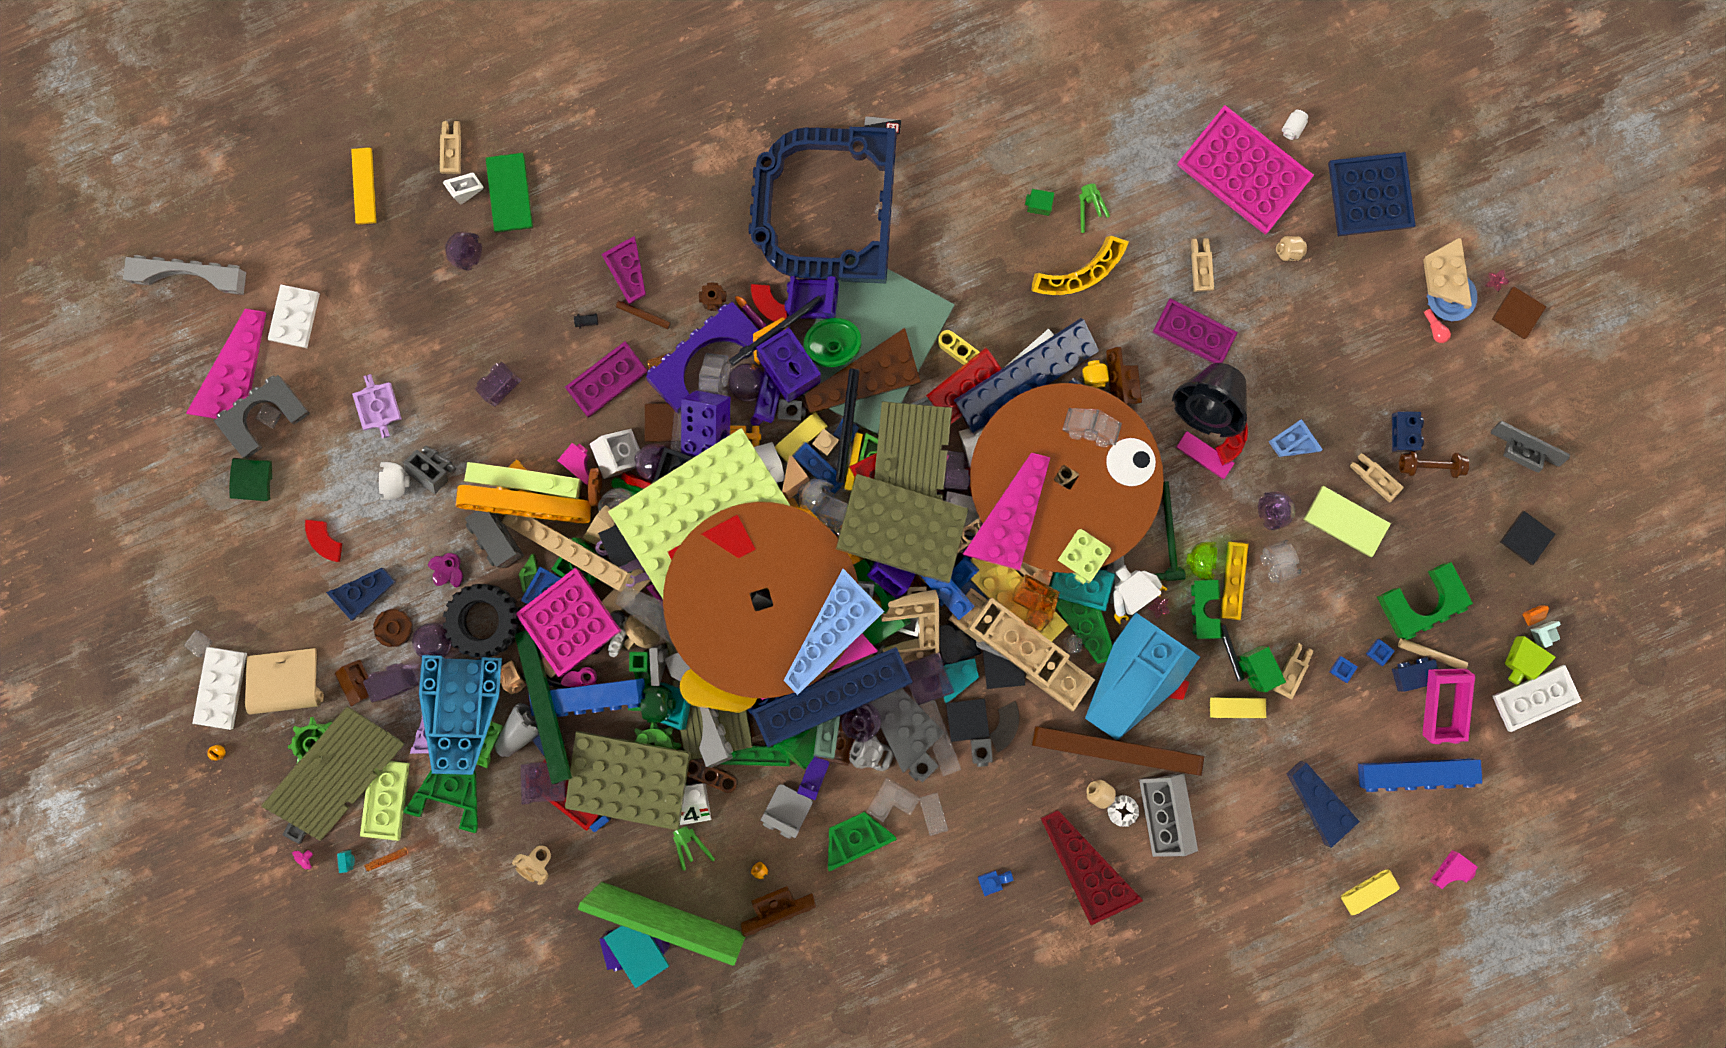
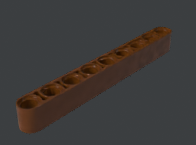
M1035 726L1032 746L1198 776H1202L1205 756L1039 726Z

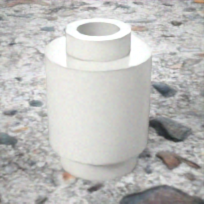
M1295 110L1291 113L1282 128L1283 135L1290 140L1298 139L1308 123V115L1301 110Z

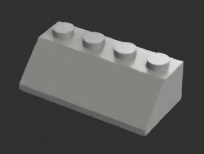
M1167 774L1139 779L1153 857L1186 856L1197 852L1198 848L1185 774Z

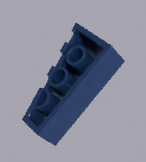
M1298 762L1286 773L1297 795L1304 804L1305 810L1310 815L1316 830H1318L1324 845L1332 848L1360 822L1306 762Z

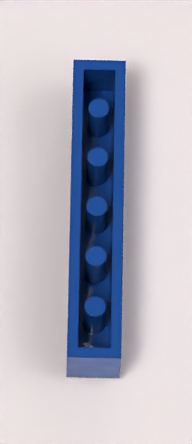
M644 678L550 690L557 717L568 716V712L574 711L575 715L585 714L588 709H592V713L602 712L604 707H610V710L622 709V705H628V708L640 707L641 699H645L646 695L643 693L645 688ZM530 699L531 716H535Z
M1474 758L1358 764L1359 787L1366 789V792H1378V788H1385L1386 791H1398V787H1405V790H1417L1419 786H1424V789H1437V786L1444 785V788H1456V785L1462 784L1463 787L1472 788L1476 787L1475 784H1482L1481 760Z

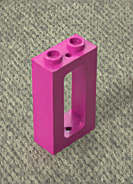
M1433 669L1428 671L1422 735L1432 744H1441L1442 742L1459 744L1469 740L1475 675L1468 669ZM1456 683L1452 724L1449 727H1436L1440 684Z

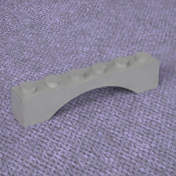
M134 255V258L126 257L123 280L132 284L152 285L168 276L190 274L205 278L224 293L244 295L246 272L237 265L229 264L227 267H221V264L217 263L202 265V262L190 261V263H184L183 260L171 259L170 262L160 257H153L151 260L140 255Z
M679 653L665 658L671 676L681 681L684 673L691 669ZM700 707L703 720V734L699 749L706 767H715L732 759L731 753L733 749L731 744L725 739L726 731L724 726L718 721V710Z

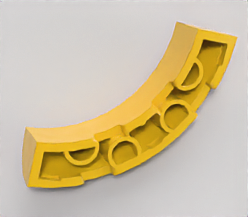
M1114 236L1106 237L1096 256L1084 267L1073 273L1061 276L1036 273L1032 282V292L1047 295H1065L1093 286L1106 277L1120 261L1129 241Z

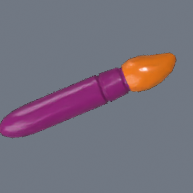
M736 296L735 299L738 306L743 309L759 329L766 327V324L747 305L746 301L742 297Z

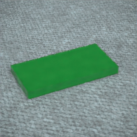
M524 153L486 157L494 232L499 233L533 228Z

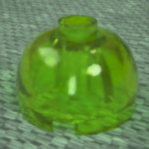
M1200 542L1193 547L1191 553H1187L1186 564L1190 565L1191 572L1196 577L1206 580L1214 579L1215 574H1212V569H1216L1217 547H1215L1217 542Z

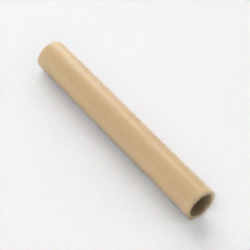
M1401 638L1398 642V647L1448 666L1457 669H1467L1468 662Z

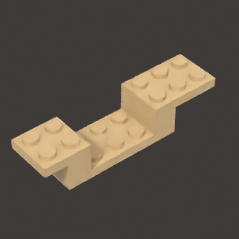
M970 588L965 596L975 607L960 620L953 613L948 620L977 642L984 641L1026 672L1027 679L1069 710L1074 711L1095 679L1069 661V654L993 598L986 599Z

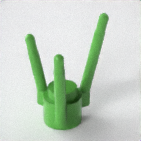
M1088 184L1081 188L1082 194L1079 195L1081 233L1085 232V200L1087 203L1093 202L1098 216L1102 217L1098 204L1099 201L1106 217H1110L1096 184Z
M685 826L673 832L675 836L673 839L676 843L682 870H685L686 867L681 845H683L689 861H693L687 845L688 842L692 841L690 837L695 840L711 861L715 860L695 835L693 828L689 830Z

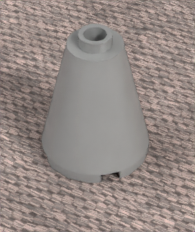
M518 703L513 708L495 743V751L498 755L510 757L539 736L535 716H531L530 706Z

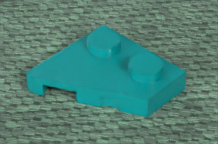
M975 658L937 667L945 703L951 701L979 678Z

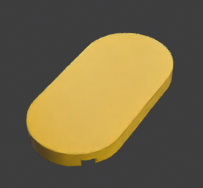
M692 669L686 671L680 681V692L683 698L693 706L741 713L750 709L757 701V698L738 696L718 689L699 677Z

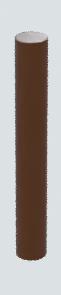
M618 300L616 308L665 329H669L671 322Z

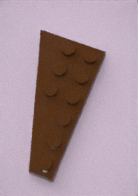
M903 328L807 392L805 398L810 414L845 404L850 368L859 369L860 371L856 401L920 384L921 381L906 329Z

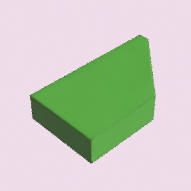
M535 554L530 555L527 563L519 573L523 593L526 592L538 571Z

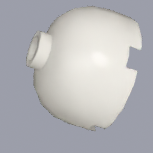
M381 462L380 467H384L383 472H379V494L384 495L380 499L396 500L404 494L406 487L410 486V476H406L405 470L396 463Z

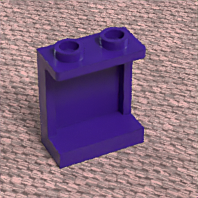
M791 276L790 282L787 283V292L789 294L788 300L785 301V311L790 316L819 295L823 302L801 318H835L839 291L838 280L833 276H828L827 280H805Z

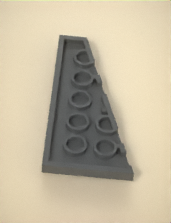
M899 689L869 703L903 773L945 733L903 689Z

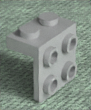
M780 784L760 821L764 822L763 825L771 830L774 828L780 830V834L786 838H796L813 801L808 797L798 794L797 791Z

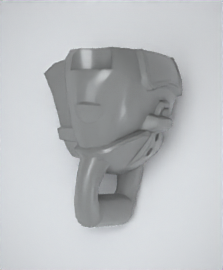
M870 732L861 733L856 737L849 753V760L856 768L871 767L878 771L889 769L894 757L891 747L880 743L877 737ZM883 751H888L882 766H880L878 762L882 757Z

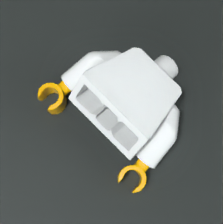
M1122 566L1116 571L1121 581L1114 586L1115 591L1113 593L1116 612L1114 615L1115 620L1119 624H1121L1120 621L1123 617L1128 621L1129 617L1125 613L1133 615L1157 596L1161 597V590L1167 591V588L1161 584L1158 577L1154 574L1138 570L1130 574L1128 569Z

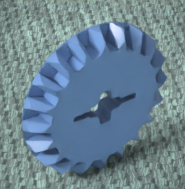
M1468 278L1472 303L1470 309L1463 308L1464 305L1459 303H1449L1442 298L1430 295L1426 296L1428 298L1427 305L1431 307L1436 317L1451 322L1459 321L1469 316L1476 307L1477 290L1473 282Z

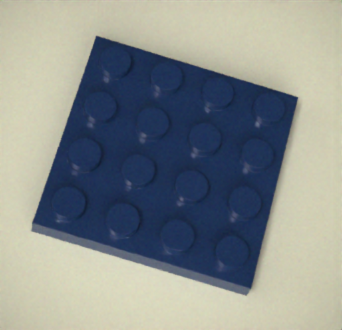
M1406 152L1330 160L1328 162L1338 237L1410 229L1416 226Z

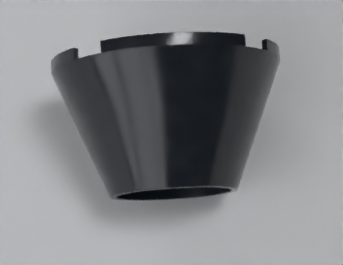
M1225 363L1209 365L1180 385L1172 396V401L1175 403L1174 409L1178 416L1189 426L1204 434L1210 435V433L1220 434V437H1233L1240 434L1246 426V379L1238 369Z

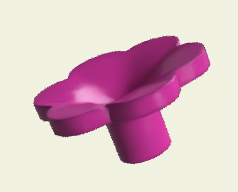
M309 850L304 854L300 851L292 852L295 861L305 870L312 868L308 859L313 854Z

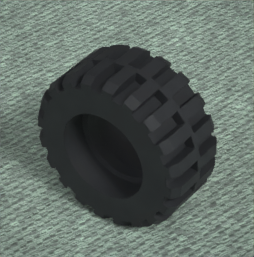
M472 584V586L462 588L461 592H456L452 596L454 599L448 601L446 605L448 610L443 613V617H446L443 629H447L446 638L452 641L451 645L454 648H458L460 653L475 658L496 656L506 651L508 646L513 645L516 641L514 639L515 634L520 633L518 628L519 624H522L516 615L520 607L516 606L517 601L514 597L510 596L508 591L490 584ZM481 602L491 604L496 609L499 617L496 632L486 639L474 637L469 632L466 622L469 610L475 604Z

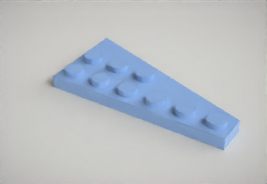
M842 569L784 679L797 695L884 612L844 569Z

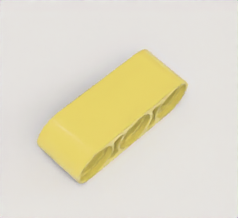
M945 330L940 333L938 339L939 347L961 364L965 365L980 353L952 331ZM949 336L952 339V343L946 345L942 342V338ZM963 347L967 350V354L961 356L957 353V349Z
M815 412L775 446V449L787 463L789 456H792L804 442L809 445L828 426Z
M1211 697L1210 717L1266 718V698Z
M1387 869L1341 895V899L1349 913L1356 915L1395 893L1400 887L1391 871Z

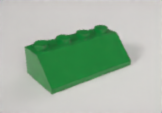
M818 726L778 743L773 747L805 770L814 758Z

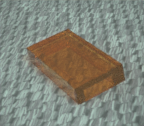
M404 847L369 862L364 867L369 872L407 855L408 851Z

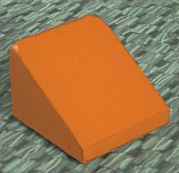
M1546 605L1537 606L1523 612L1522 615L1527 625L1531 626L1546 619L1549 608Z

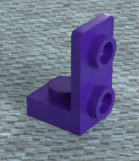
M814 756L807 766L797 792L798 794L813 800L816 799L829 766V761Z

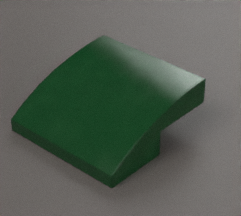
M233 458L229 482L230 498L269 501L270 480L273 479L272 461Z

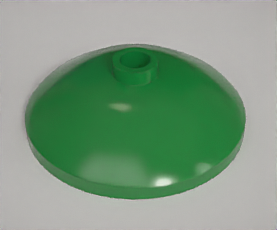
M829 318L816 323L808 330L804 339V349L810 359L824 367H837L848 363L858 354L862 344L859 329L852 322L842 318Z

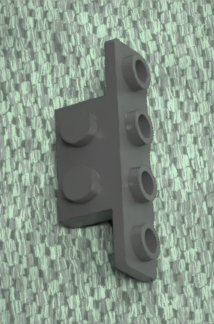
M1500 421L1491 430V434L1507 441L1503 456L1537 473L1543 469L1544 461L1560 467L1570 458V454L1503 421Z

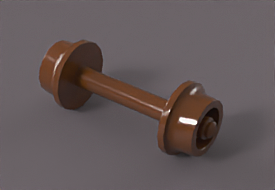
M1410 451L1409 453L1401 454L1399 470L1401 473L1414 476L1417 468L1450 469L1451 476L1458 478L1468 474L1469 459L1467 456L1454 453L1451 461L1417 460L1416 452Z

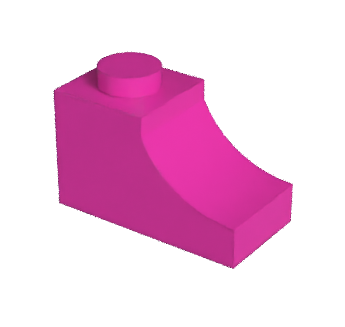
M572 443L557 461L588 485L589 472L587 461L590 458L586 454L588 450L580 443L577 446Z
M1451 850L1429 882L1441 889L1456 880L1467 883L1474 878L1478 867L1460 853Z

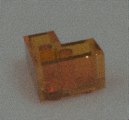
M1025 574L1015 587L1011 601L1028 609L1024 623L1042 632L1053 619L1060 592Z

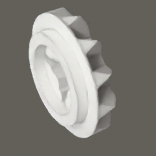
M623 627L621 632L614 636L610 642L608 651H610L609 655L612 657L619 654L626 640L627 634Z
M1120 795L1115 797L1114 803L1108 807V816L1114 824L1120 827L1129 826L1135 823L1139 816V807L1131 797ZM1123 806H1126V809L1131 814H1125L1122 818L1121 813L1116 809H1123Z

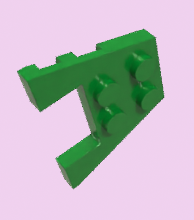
M431 770L408 806L405 807L403 813L422 817L427 798L463 808L464 812L459 829L477 833L476 771H474L473 775L432 774Z

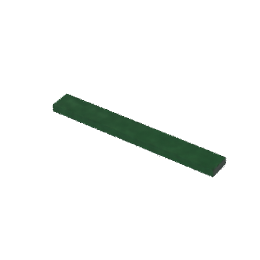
M525 630L515 634V639L551 783L557 784L572 779L540 649L528 631Z

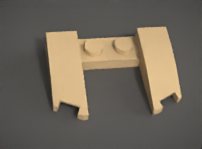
M936 590L907 595L889 602L887 613L881 616L882 622L918 617L919 638L883 648L882 652L897 647L904 664L939 660V598Z

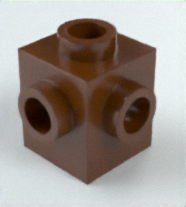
M707 283V286H702V291H699V302L708 311H718L724 305V302H727L726 291H723L722 286L718 285V283ZM715 294L713 298H710L708 295Z

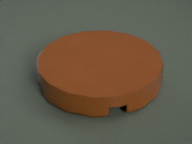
M591 468L588 479L590 506H599L602 498L599 495L602 488V474L599 468Z

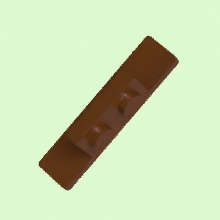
M1121 347L1108 349L1106 354L1111 395L1127 405L1142 403L1138 365H1123Z
M788 886L752 900V906L757 916L741 923L742 933L744 937L753 935L765 928L773 927L777 923L810 911L816 907L813 894L811 893L794 900Z

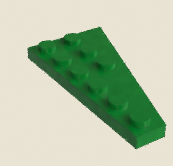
M1053 572L1046 596L1096 663L1106 662L1113 645L1101 610L1049 596L1055 572Z

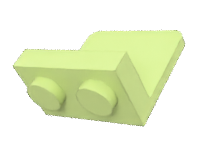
M1079 529L1058 561L1076 572L1073 574L1076 575L1074 578L1082 584H1085V582L1089 584L1109 556L1111 549L1084 530Z

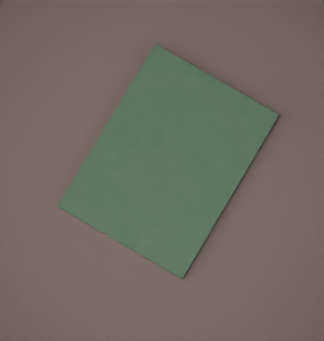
M851 257L848 265L854 264L856 259ZM887 269L886 284L841 282V280H838L839 291L835 318H842L852 322L860 331L862 344L858 354L844 365L824 367L814 363L821 373L819 384L903 328L906 329L916 368L919 372L955 304ZM817 319L814 325L825 319ZM910 386L856 401L853 422L878 435L882 401L902 403ZM845 404L829 409L843 416Z

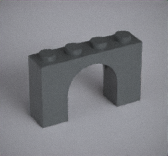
M273 375L266 379V384L260 388L255 387L249 392V396L235 401L231 409L221 411L217 414V419L214 420L227 439L245 459H248L263 448L247 426L248 414L254 406L264 402L274 403L294 425L310 414L279 375L276 377Z

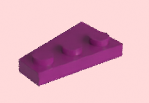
M635 236L601 254L629 304L646 296Z

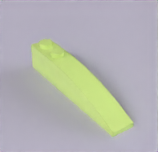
M467 462L464 479L466 482L579 499L582 481L578 478Z

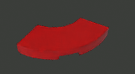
M751 284L753 301L763 316L772 322L782 317L787 318L785 305L780 304L773 298L769 285Z
M1247 423L1240 434L1226 437L1223 444L1216 447L1222 466L1233 461L1242 452L1248 438Z
M623 472L621 477L627 484L643 489L653 484L652 480Z
M305 519L306 536L312 548L322 557L340 562L343 543L337 542L330 537L327 531V522Z

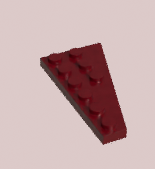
M1058 809L1040 817L1090 925H1094L1143 901Z

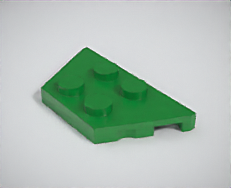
M865 811L829 827L828 871L830 872L896 841L897 838Z

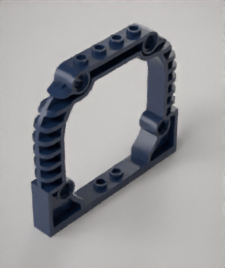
M797 128L783 134L772 144L769 152H763L757 157L756 167H753L755 185H752L751 195L754 197V202L750 205L752 223H749L748 230L753 243L762 250L765 258L773 268L784 275L795 276L796 278L828 279V276H833L837 280H841V282L887 283L897 141L895 128ZM859 145L864 147L860 152L854 151ZM803 150L849 151L855 160L861 161L867 158L879 171H885L883 191H880L879 198L880 202H882V209L878 211V221H881L880 241H871L859 252L851 249L846 250L841 254L840 258L798 257L786 254L778 248V235L770 225L773 182L782 174L784 160L797 151ZM766 161H772L769 167L763 166ZM760 235H766V239L763 242H758ZM850 257L856 259L852 265L846 264L847 259Z

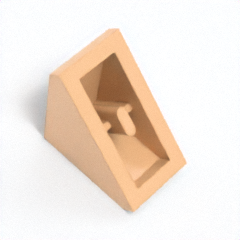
M789 456L782 489L786 499L792 498L811 484L806 473L792 456Z

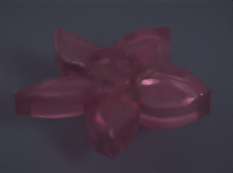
M1504 269L1497 274L1489 272L1491 281L1485 286H1494L1495 290L1499 292L1501 285L1508 284L1509 280L1505 278Z
M1156 597L1153 599L1154 604L1147 608L1150 611H1155L1156 619L1162 613L1170 614L1169 609L1165 607L1168 604V599L1160 602L1159 598Z

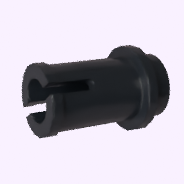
M597 313L589 315L577 314V316H574L575 328L579 327V329H582L584 326H597L599 324Z

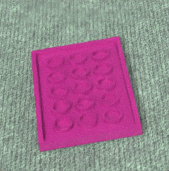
M1226 105L1223 106L1176 164L1265 235L1314 176Z

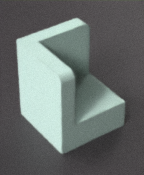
M1551 621L1530 629L1536 644L1541 648H1546L1553 645L1552 642L1560 640L1556 629L1557 626L1561 625L1560 622Z

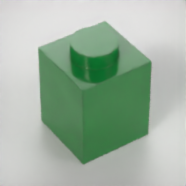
M1032 189L1025 199V206H1028L1027 212L1049 216L1052 210L1054 192Z

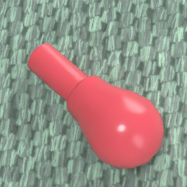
M1431 309L1426 310L1424 314L1431 324L1430 327L1434 340L1438 343L1447 342L1451 337L1450 330L1437 320Z

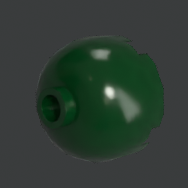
M647 684L643 689V693H646L645 699H641L642 718L647 720V723L662 722L668 719L675 709L676 700L667 687Z

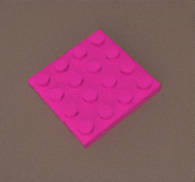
M574 568L516 613L558 677L563 676L621 632V629L579 568Z

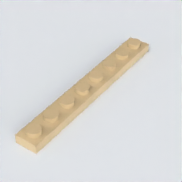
M506 514L502 521L503 524L616 590L623 592L631 576L627 571L535 518Z

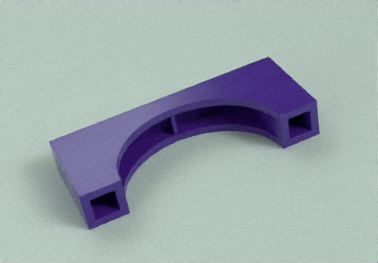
M733 302L721 306L716 316H710L700 330L698 328L695 329L686 342L681 341L672 354H666L662 358L661 364L657 367L653 366L648 370L647 381L677 414L681 412V399L689 395L684 384L686 367L690 359L700 349L716 342H731L742 347L753 343V334L759 330Z

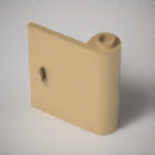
M317 649L247 656L245 693L247 713L250 715L320 706L321 702L324 701V694L316 686Z

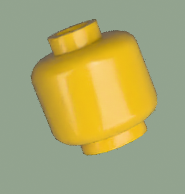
M1099 360L1088 362V366L1082 370L1084 384L1099 389L1105 387V384L1109 381L1107 366L1099 363Z

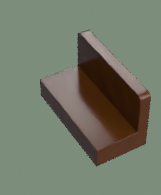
M360 659L342 666L335 672L337 680L351 707L377 694Z

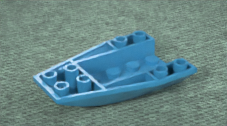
M1135 612L1112 646L1085 719L1115 740H1119L1179 688L1200 656Z
M422 655L419 698L432 774L473 775L499 699L502 658L483 657L482 660L444 659L443 656Z

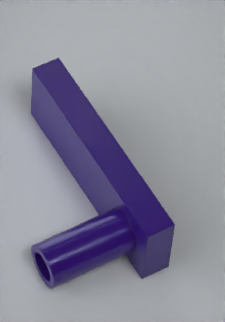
M765 369L754 415L750 419L753 426H759L763 421L771 423L774 420L780 390Z

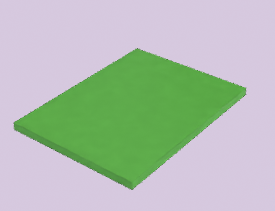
M602 881L580 902L578 907L580 911L732 966L735 965L745 940L741 931Z

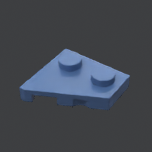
M1302 419L1268 441L1279 457L1315 453L1323 450Z

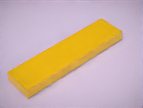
M351 149L355 221L357 225L376 223L372 149Z
M1228 542L1220 618L1241 620L1248 544Z

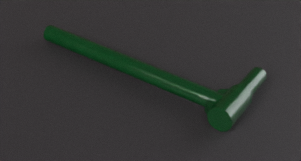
M1169 481L1163 482L1162 495L1170 568L1164 571V573H1154V575L1160 581L1165 580L1167 582L1185 580L1186 574L1185 570L1178 567L1170 487Z

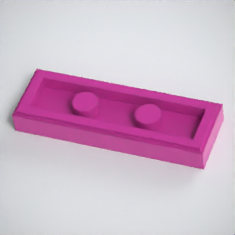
M1188 431L1184 433L1175 447L1221 479H1225L1235 464L1231 461L1222 466L1217 451Z

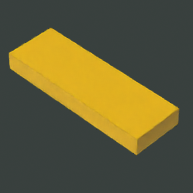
M855 434L849 466L859 462L863 434ZM848 468L845 490L851 492L855 480L850 468Z

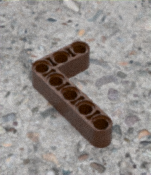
M703 758L689 761V763L694 762L698 765V771L692 773L688 769L687 776L725 793H731L737 787L738 780L733 774L717 767H706ZM709 770L714 771L716 779L708 780L706 772ZM724 779H732L734 786L726 788L723 783Z

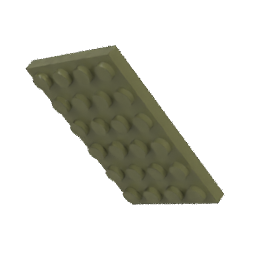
M857 474L835 549L949 583L968 508Z
M577 731L570 769L572 779H569L565 808L678 830L691 752Z

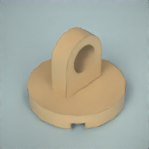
M632 614L625 621L624 629L629 638L623 645L628 650H631L636 645L643 648H651L660 640L658 636L660 633L659 629L650 618L646 616L641 617L639 616L640 614Z
M537 846L528 856L517 855L512 864L516 865L515 869L522 877L530 882L536 880L538 881L537 884L541 885L549 877L544 867L549 862L551 853L547 847ZM537 851L544 853L545 859L543 861L536 858Z

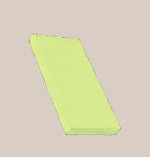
M1324 486L1320 488L1303 519L1369 557H1373L1391 524Z
M390 761L382 771L377 768L374 769L378 776L366 788L360 831L361 837L400 840L409 762Z

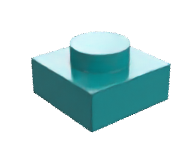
M351 850L337 853L339 873L352 870L355 858L351 854Z

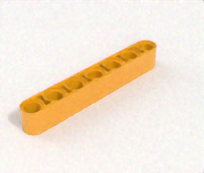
M459 485L457 487L456 507L460 509L583 524L589 523L591 518V506L587 500L471 485Z

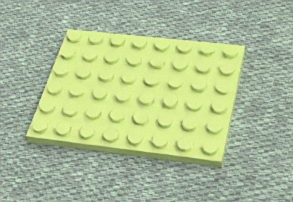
M741 428L608 512L663 599L665 578L672 561L668 551L681 545L688 534L701 522L721 510L739 504L751 502H773L788 506L790 504Z

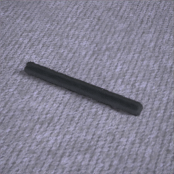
M854 368L849 369L836 472V482L845 483L847 478L860 373L859 369Z

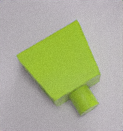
M1517 636L1505 661V665L1513 670L1508 680L1516 685H1519L1523 678L1535 680L1556 657L1525 636Z

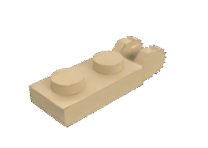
M448 121L442 122V135H440L441 174H461V126L459 121L454 122L453 134H449Z
M1208 238L1203 239V252L1199 253L1197 239L1191 240L1194 292L1214 290L1212 252H1210Z
M1360 454L1358 456L1359 460L1368 466V469L1365 471L1356 463H1352L1350 467L1357 474L1361 475L1360 477L1388 502H1392L1404 487L1376 462H1372L1367 456Z
M1300 643L1296 644L1282 671L1286 683L1273 689V691L1289 699H1293L1313 654V650L1309 648L1305 652L1302 661L1297 659L1302 650V644Z

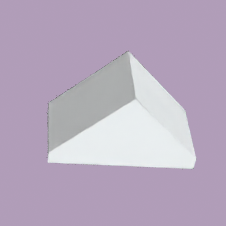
M474 173L443 182L450 194L460 205L484 188Z

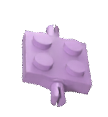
M365 375L364 379L367 387L362 391L352 394L362 428L365 431L379 428L382 438L390 437L387 425L402 419L392 385L389 382L374 385L372 375Z

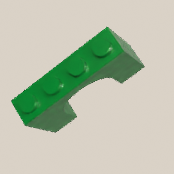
M865 558L854 565L858 581L874 582L867 576L874 561ZM874 582V591L879 596L881 609L884 611L882 614H886L889 609L888 603L896 600V598ZM881 614L862 634L873 646H876L911 623L910 618L882 622Z
M1452 562L1443 563L1428 571L1438 591L1439 599L1436 608L1425 616L1415 613L1410 608L1400 588H1393L1377 596L1398 638L1411 639L1417 635L1416 632L1420 630L1427 631L1434 627V623L1438 621L1440 623L1451 619L1450 615L1463 613L1468 610V606L1473 604Z

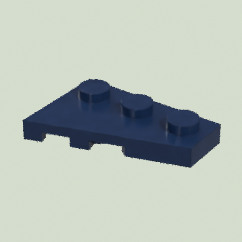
M380 568L326 593L351 621H354L391 588L396 581L385 568Z

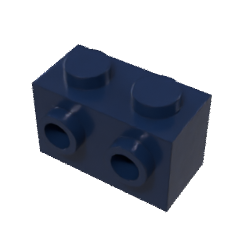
M1396 412L1392 414V452H1417L1421 450V447L1424 445V438L1421 436L1424 419L1421 417V412Z

